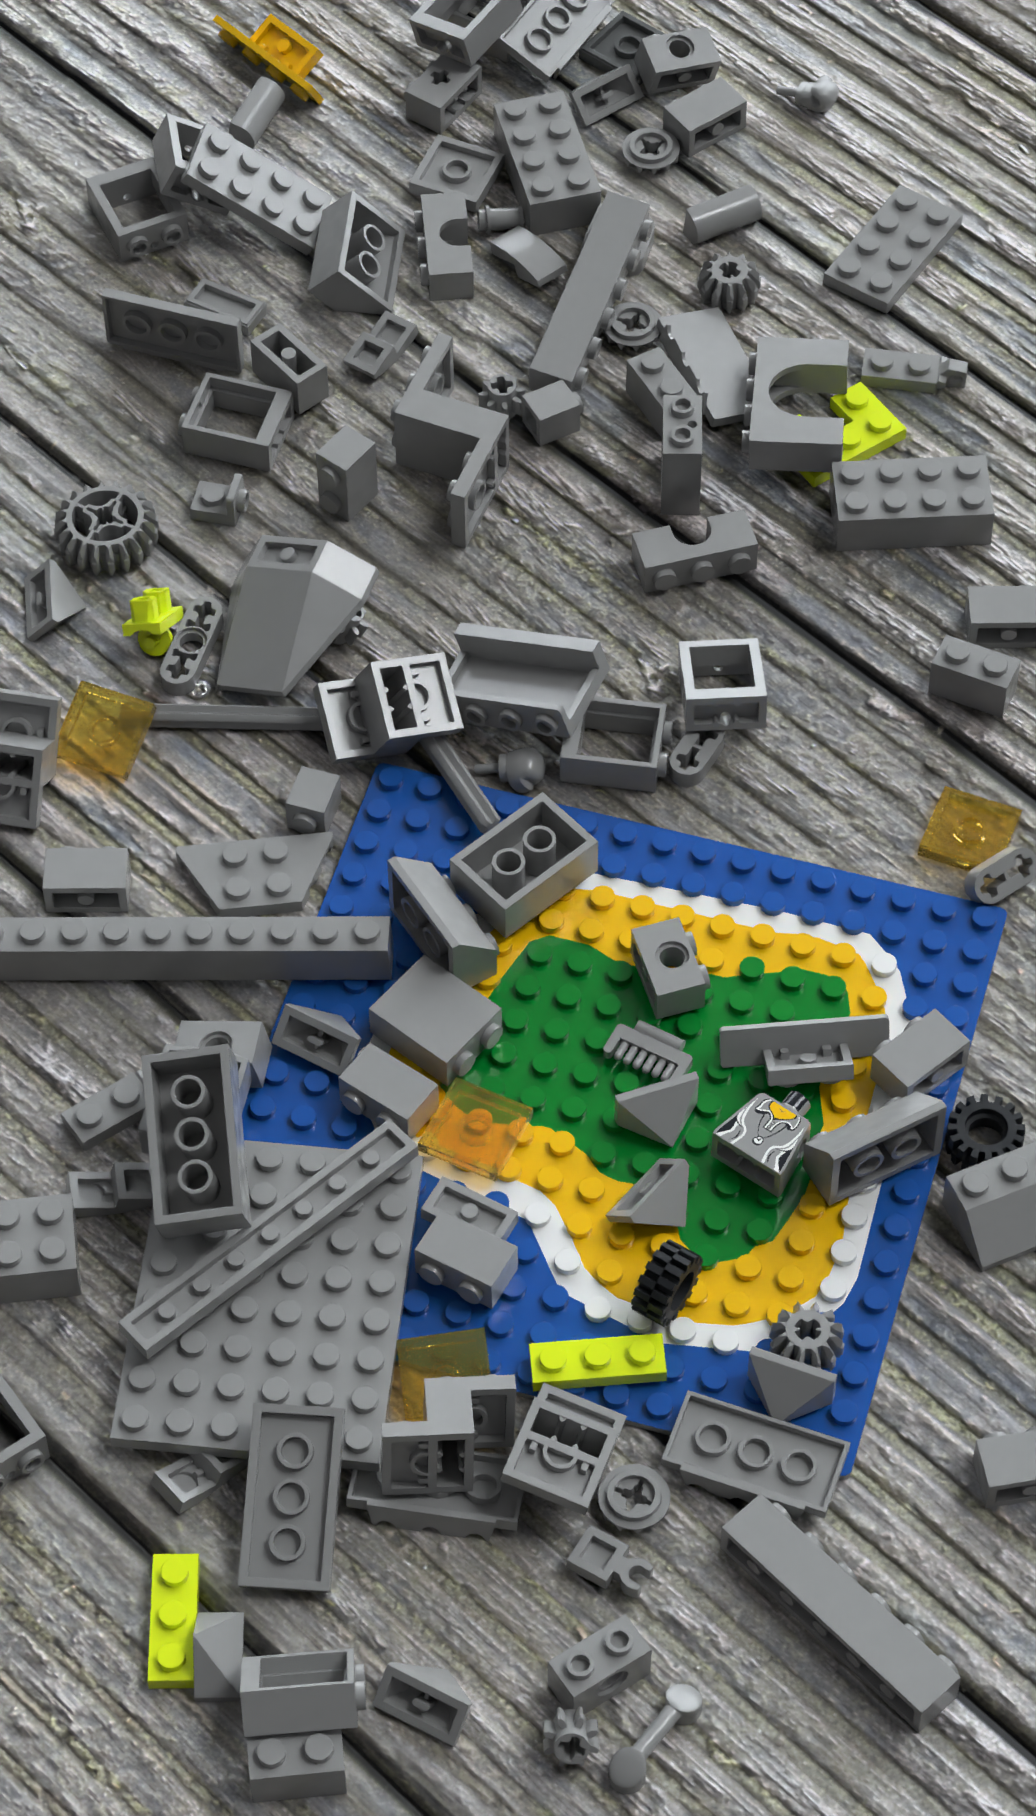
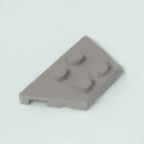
M333 832L178 846L175 848L177 862L180 866L184 865L191 874L194 885L200 893L209 898L210 906L218 917H247L303 911L310 897L309 890L311 886L316 884L322 871V862L327 852H331L334 844Z

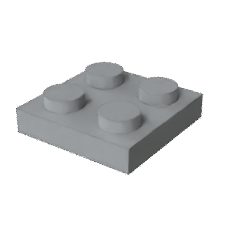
M438 134L409 182V193L421 196L422 194L465 192L466 209L477 213V210L505 165V154Z

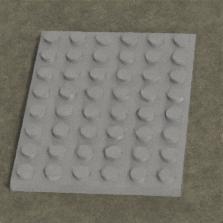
M244 1140L251 1222L348 1149ZM423 1156L415 1157L148 1360L128 1340L110 1433L111 1446L196 1455L203 1452L217 1457L249 1459L253 1402L344 1408L346 1411L341 1468L380 1471L381 1423H387L424 1167ZM152 1208L134 1309L242 1228L165 1239L155 1226L154 1210Z

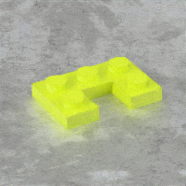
M862 382L847 388L846 394H836L830 397V409L839 418H844V423L846 424L843 431L842 461L866 460L906 439L907 428ZM798 471L813 487L830 479V472Z

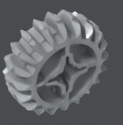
M100 480L96 488H91L85 484L83 493L72 491L70 500H62L60 511L56 512L54 537L57 540L58 550L61 552V556H66L70 566L78 564L82 573L92 568L96 577L102 570H108L112 577L116 569L121 568L128 573L131 563L141 566L143 556H151L153 546L157 545L159 521L156 516L155 507L152 505V501L147 500L143 491L135 492L131 484L124 488H120L117 481L111 486H105ZM127 520L131 521L135 526L128 524ZM78 531L84 532L86 537L81 535Z

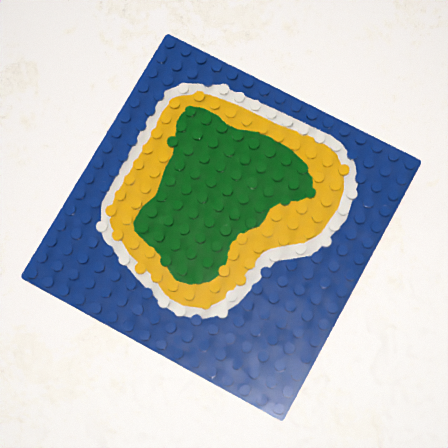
M387 763L377 765L317 917L390 916L394 942L392 980H292L269 1039L272 1042L285 1004L290 1003L341 1015L361 1037L354 1059L370 1042L438 1084L439 1108L412 1138L418 1145V1156H423L424 1167L395 1365L442 1377L515 1374L516 1396L533 1400L540 1391H533L529 1344L662 1333L667 1381L562 1390L626 1415L624 1424L670 1436L688 1390L769 1416L747 1375L750 1350L754 1346L770 1352V1327L773 1323H777L778 1314L782 1309L793 1313V1306L798 1301L804 1310H810V1307L817 1302L819 1313L822 1314L833 1310L835 1315L834 1323H841L844 1329L842 1339L844 1343L843 1355L840 1358H836V1366L832 1371L821 1368L822 1370L837 1374L835 1397L832 1404L787 1422L851 1442L839 1480L848 1479L851 1476L944 1145L949 1116L954 1109L965 1066L927 1094L943 1100L947 1106L940 1153L829 1206L802 1167L803 1157L784 1191L777 1197L711 1156L712 1135L718 1126L760 1093H765L780 1103L791 1091L804 1095L811 1105L809 1111L804 1115V1118L808 1119L811 1123L810 1139L820 1132L826 1131L829 1133L844 1126L848 1120L856 1115H867L878 1110L892 1098L870 1078L872 1056L852 1058L854 1079L841 1080L835 1084H824L821 1082L801 1083L788 1088L778 1085L768 1086L763 1065L728 1068L721 1066L719 1029L724 1026L887 1014L889 1018V1039L893 1040L904 1031L912 1019L918 1016L923 1018L933 1009H937L970 1040L971 1048L1006 923V910L997 906L557 804L598 841V871L506 939L473 909L478 926L484 934L488 932L494 937L500 953L497 956V974L472 986V988L502 1008L503 1033L499 1041L492 1048H485L475 1058V1062L467 1074L464 1076L458 1075L446 1086L370 1032L369 1008L424 955L390 909L387 860L396 856L430 862L441 876L445 874L450 878V858L484 834L475 825L444 777ZM478 785L500 816V822L533 799L532 797ZM456 894L460 902L465 904L466 902ZM679 917L684 931H691L697 947L695 958L698 965L704 964L706 966L711 986L710 989L705 990V1007L656 1019L630 953L631 929ZM641 1020L686 1041L682 1052L691 1055L693 1058L692 1067L687 1074L696 1071L699 1077L698 1102L673 1148L618 1126L614 1119L615 1095L662 1082L660 1078L667 1067L665 1065L659 1077L653 1078L651 1072L658 1062L656 1061L649 1073H643L642 1067L648 1059L647 1056L641 1067L634 1069L632 1064L639 1052H637L629 1065H625L623 1059L630 1048L626 1050L619 1061L614 1059V1055L612 1058H605L603 1048L618 1024H624L634 1029L637 1022ZM271 1043L272 1051L263 1088H249L242 1112L244 1140L349 1149L378 1127L371 1119L363 1114L356 1115L350 1112L342 1104L339 1094V1075ZM660 1158L685 1159L689 1164L685 1227L610 1222L605 1216ZM442 1176L518 1212L519 1221L506 1240L518 1246V1270L492 1309L481 1303H469L456 1291L442 1284L433 1285L428 1283L415 1270V1248L432 1224L421 1218V1207ZM670 1239L702 1256L703 1263L701 1264V1273L697 1276L699 1278L698 1282L693 1286L691 1290L693 1293L690 1298L686 1299L685 1307L682 1311H678L677 1318L674 1321L671 1320L670 1325L663 1327L632 1310L631 1300L635 1296L633 1295L634 1289L640 1283L638 1282L640 1275H643L646 1271V1264L648 1261H652L654 1252L660 1249L661 1244Z

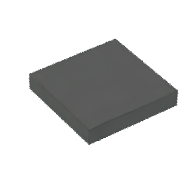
M621 11L579 49V59L604 73L630 64L640 86L643 80L634 62V58L641 38H646L652 34L662 35L665 33Z

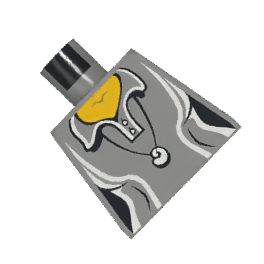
M791 1091L781 1103L765 1093L757 1094L714 1130L711 1156L779 1197L804 1155V1144L810 1140L811 1123L808 1119L804 1118V1115L811 1108L810 1102L804 1095L796 1091Z

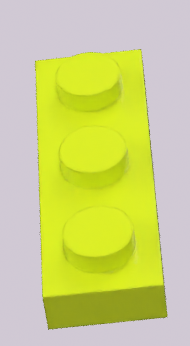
M662 1333L529 1344L533 1391H540L543 1382L559 1389L667 1381Z
M153 1554L147 1680L149 1689L194 1688L193 1632L199 1602V1554Z

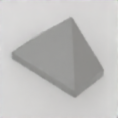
M630 64L584 82L569 93L583 127L644 97Z
M50 558L24 578L27 639L32 642L87 607L58 564Z
M288 1003L285 1004L271 1043L340 1076L352 1063L361 1037L341 1015Z
M695 1071L615 1095L614 1119L617 1125L673 1148L698 1102L699 1077L697 1072Z
M660 1158L605 1216L610 1222L685 1227L689 1164L685 1159Z
M752 1346L749 1353L747 1375L770 1417L787 1422L832 1404L835 1397L837 1374Z
M199 1612L197 1614L193 1632L195 1702L241 1701L240 1683L244 1644V1612Z
M390 1662L386 1666L372 1705L454 1747L459 1740L472 1702L448 1669Z

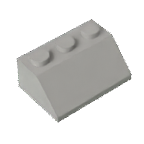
M354 191L349 192L322 210L308 291L334 311L383 315L385 310L392 312L405 230Z
M396 856L388 859L390 909L421 952L470 987L496 975L497 956L500 953L499 947L490 933L484 934L480 929L476 915L470 905L467 903L462 904L457 898L450 878L445 874L441 876L430 862Z
M917 1091L903 1098L894 1097L878 1110L867 1115H856L848 1120L844 1126L829 1133L824 1131L814 1135L804 1144L802 1167L830 1206L939 1154L947 1106L943 1100Z
M1036 1142L946 1176L942 1204L981 1272L1036 1251Z

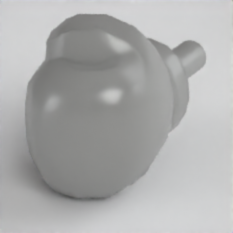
M823 75L816 82L802 81L798 88L777 86L776 94L795 97L796 105L803 106L812 111L827 112L835 104L839 96V88L829 76Z
M523 747L508 753L499 754L498 763L475 764L474 771L476 775L499 773L501 782H509L516 792L526 793L533 790V786L543 780L545 760L540 751L535 748Z

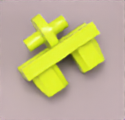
M169 587L149 588L142 592L143 596L130 600L132 618L122 624L123 636H131L139 631V645L145 653L151 656H160L168 651L173 640V635L169 628L179 622L184 616L182 606L172 607Z

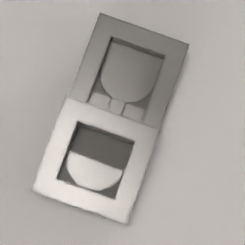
M519 225L490 241L493 255L514 264L518 278L537 287H541L568 271L566 263L551 247L535 234Z
M385 310L369 334L364 331L361 333L343 359L344 364L374 379L378 378L400 358L419 333L417 325Z
M114 1162L111 1172L68 1171L65 1180L67 1194L72 1193L76 1217L112 1215L153 1206L150 1163Z
M203 1452L198 1455L189 1454L154 1472L151 1485L178 1514H181L203 1501L248 1466V1459L217 1457Z

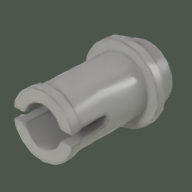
M485 205L484 209L477 210L478 230L485 231L486 235H490L491 231L511 230L518 225L523 227L522 206L490 208L489 205Z

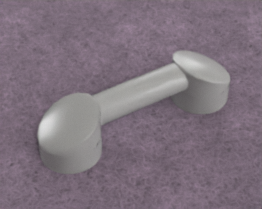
M674 1684L666 1691L665 1707L632 1747H624L612 1756L609 1763L608 1779L614 1790L621 1794H633L644 1786L646 1781V1759L675 1723L689 1725L700 1717L703 1698L697 1689L687 1684Z

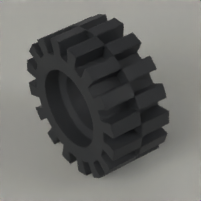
M981 1094L980 1102H976L974 1095L967 1097L966 1106L960 1101L955 1106V1112L951 1111L945 1139L947 1154L951 1153L952 1163L957 1165L962 1161L961 1170L1023 1147L1026 1131L1025 1124H1022L1023 1116L1020 1112L1014 1114L1015 1105L1009 1102L1003 1107V1098L999 1096L995 1097L994 1102H989L988 1094ZM977 1127H988L996 1130L1002 1139L997 1144L983 1145L973 1141L969 1137V1132Z
M670 1239L662 1243L660 1249L654 1252L652 1261H648L646 1264L645 1273L640 1275L638 1280L640 1283L634 1289L633 1295L635 1296L631 1300L632 1310L663 1327L670 1325L671 1320L674 1321L677 1318L678 1311H682L685 1307L686 1299L690 1298L693 1293L691 1290L697 1284L699 1279L697 1276L702 1270V1256Z

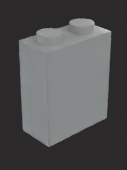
M423 955L369 1008L370 1032L446 1086L458 1075L464 1076L472 1068L475 1058L485 1048H492L499 1041L503 1033L502 1008L426 955Z

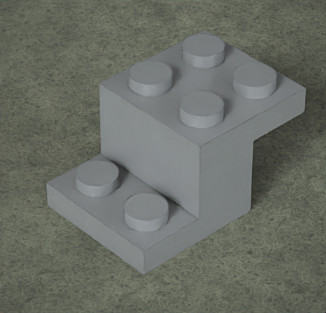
M445 652L370 662L355 678L317 683L313 688L331 764L406 754L422 738L456 734L464 728Z
M0 688V824L36 829L40 826L43 786L56 775L62 697Z
M515 1374L424 1378L423 1421L381 1423L382 1495L473 1491L474 1448L514 1446Z
M543 1382L538 1396L534 1397L500 1481L586 1515L627 1416Z

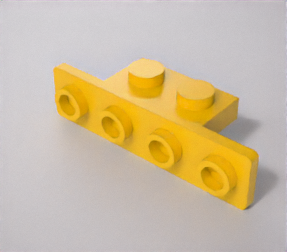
M271 13L250 39L220 16H215L213 21L221 29L218 36L229 46L235 48L237 44L244 48L241 53L256 66L261 62L268 66L265 71L280 84L287 80L292 84L289 89L304 102L311 98L320 105L324 101L316 89L304 80L323 57L322 52Z

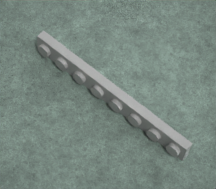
M388 1119L251 1222L252 1227L242 1228L119 1320V1331L148 1360L419 1155L418 1145L391 1119Z

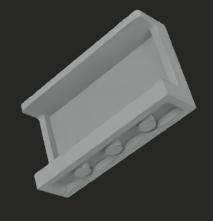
M460 622L454 632V636L461 651L449 672L463 723L503 728L510 731L538 733L545 736L571 738L610 667L599 640Z

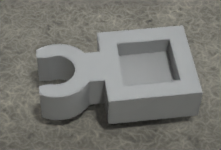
M592 1525L588 1526L567 1558L566 1564L567 1569L604 1589H607L612 1579L620 1583V1587L625 1594L634 1598L640 1596L641 1585L632 1581L630 1577L634 1574H641L650 1579L653 1575V1566L647 1560L627 1558L629 1554L628 1544Z

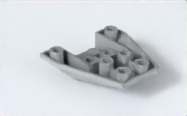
M262 535L246 556L231 587L217 678L218 688L227 691L286 697L363 607L380 573L377 567L328 540Z

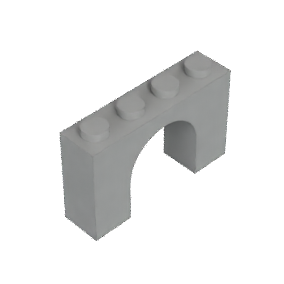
M758 337L757 352L749 353V375H755V377L747 378L746 401H752V404H745L744 427H750V430L742 431L741 451L742 453H749V469L831 472V462L842 461L844 418L797 416L781 410L775 404L782 398L797 393L846 394L849 340Z

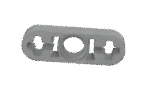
M199 597L188 605L161 664V684L168 694L174 696L189 694L195 689L224 624L222 605L212 597ZM206 614H211L206 616L203 622V629L200 628L199 618H203ZM192 640L198 641L203 645L199 650L193 652L181 648L185 642ZM181 663L184 664L185 675L181 674L178 679L172 678L178 676L181 670Z

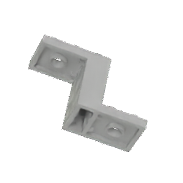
M438 333L432 345H427L424 348L417 372H411L402 399H396L390 415V419L394 421L395 425L392 446L396 448V464L452 480L446 495V500L450 502L451 507L447 526L451 527V543L466 548L509 468V415L449 398L454 389L453 336Z

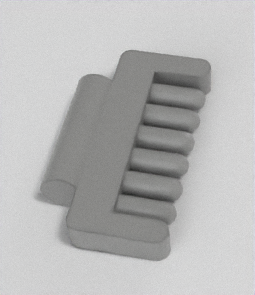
M641 1020L637 1022L634 1029L624 1024H618L603 1048L605 1058L609 1059L614 1055V1059L617 1061L621 1060L626 1050L630 1048L623 1059L625 1065H629L637 1052H639L632 1064L634 1069H639L648 1056L642 1067V1072L645 1074L649 1073L655 1062L658 1061L651 1072L653 1078L659 1077L665 1065H667L661 1075V1081L687 1074L693 1062L691 1055L682 1052L686 1044L685 1040Z

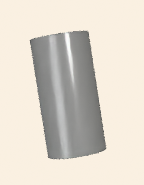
M261 76L231 120L229 134L253 149L285 100L282 88L273 80Z
M750 184L687 208L683 233L692 244L696 245L760 220L762 217V207L757 193Z

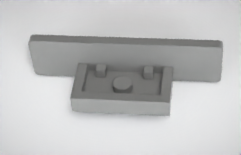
M887 1014L724 1026L719 1029L720 1064L723 1068L763 1065L768 1086L778 1085L788 1088L801 1083L821 1082L824 1084H835L841 1080L854 1079L852 1058L872 1056L875 1048L884 1040L889 1039V1018Z

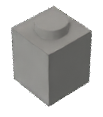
M563 379L522 395V421L540 446L580 430V413L584 411L583 403L578 393L575 391L571 392Z
M301 766L285 803L287 827L295 829L302 834L328 832L342 800L340 775Z

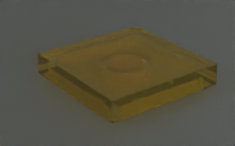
M81 680L59 732L57 758L127 781L156 712V706L153 703Z
M945 786L920 842L918 855L970 872L974 867L1010 846L1021 820L1022 810Z
M455 1077L418 1142V1151L496 1182L532 1119L533 1108Z
M485 1328L398 1339L396 1342L405 1421H423L424 1378L485 1376L491 1374Z

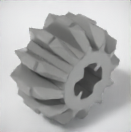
M729 251L726 257L714 254L711 261L703 262L697 288L701 294L703 304H712L713 308L726 309L728 314L735 308L744 312L747 304H755L758 291L761 288V277H759L754 261H747L744 254L733 257Z
M797 1301L793 1306V1313L782 1309L778 1314L777 1323L771 1325L769 1350L771 1353L819 1369L824 1368L832 1371L836 1366V1358H840L844 1352L842 1340L844 1329L841 1323H834L835 1315L833 1310L821 1314L819 1313L817 1302L810 1307V1310H804Z

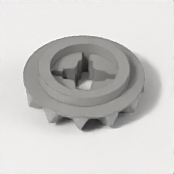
M653 127L641 128L630 133L623 141L622 157L626 158L628 167L636 166L639 173L644 170H651L655 175L658 169L668 171L671 164L678 162L679 142L673 134L666 130Z
M625 302L613 307L615 315L611 327L608 331L603 329V333L607 335L608 343H617L620 350L631 346L637 352L640 346L643 345L651 348L653 341L660 339L661 333L656 324L658 317L661 316L653 307L647 304ZM639 321V329L635 328L632 332H627V328H631Z
M639 1464L620 1466L608 1473L600 1484L598 1505L603 1513L604 1520H609L615 1524L619 1532L622 1529H629L639 1534L642 1529L651 1526L656 1528L659 1521L668 1514L671 1499L669 1486L665 1479L650 1467ZM639 1487H642L641 1501L644 1505L637 1503L633 1509L631 1508L630 1511H627V1499L623 1496L632 1497L635 1492H638Z

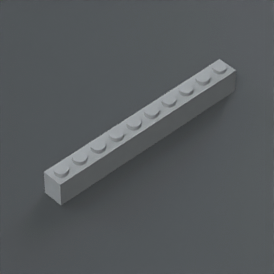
M390 916L0 918V981L392 980L394 942Z

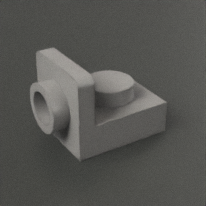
M235 473L231 486L199 481L190 507L191 519L235 527L240 512L247 511L250 498L249 489H244L243 474Z

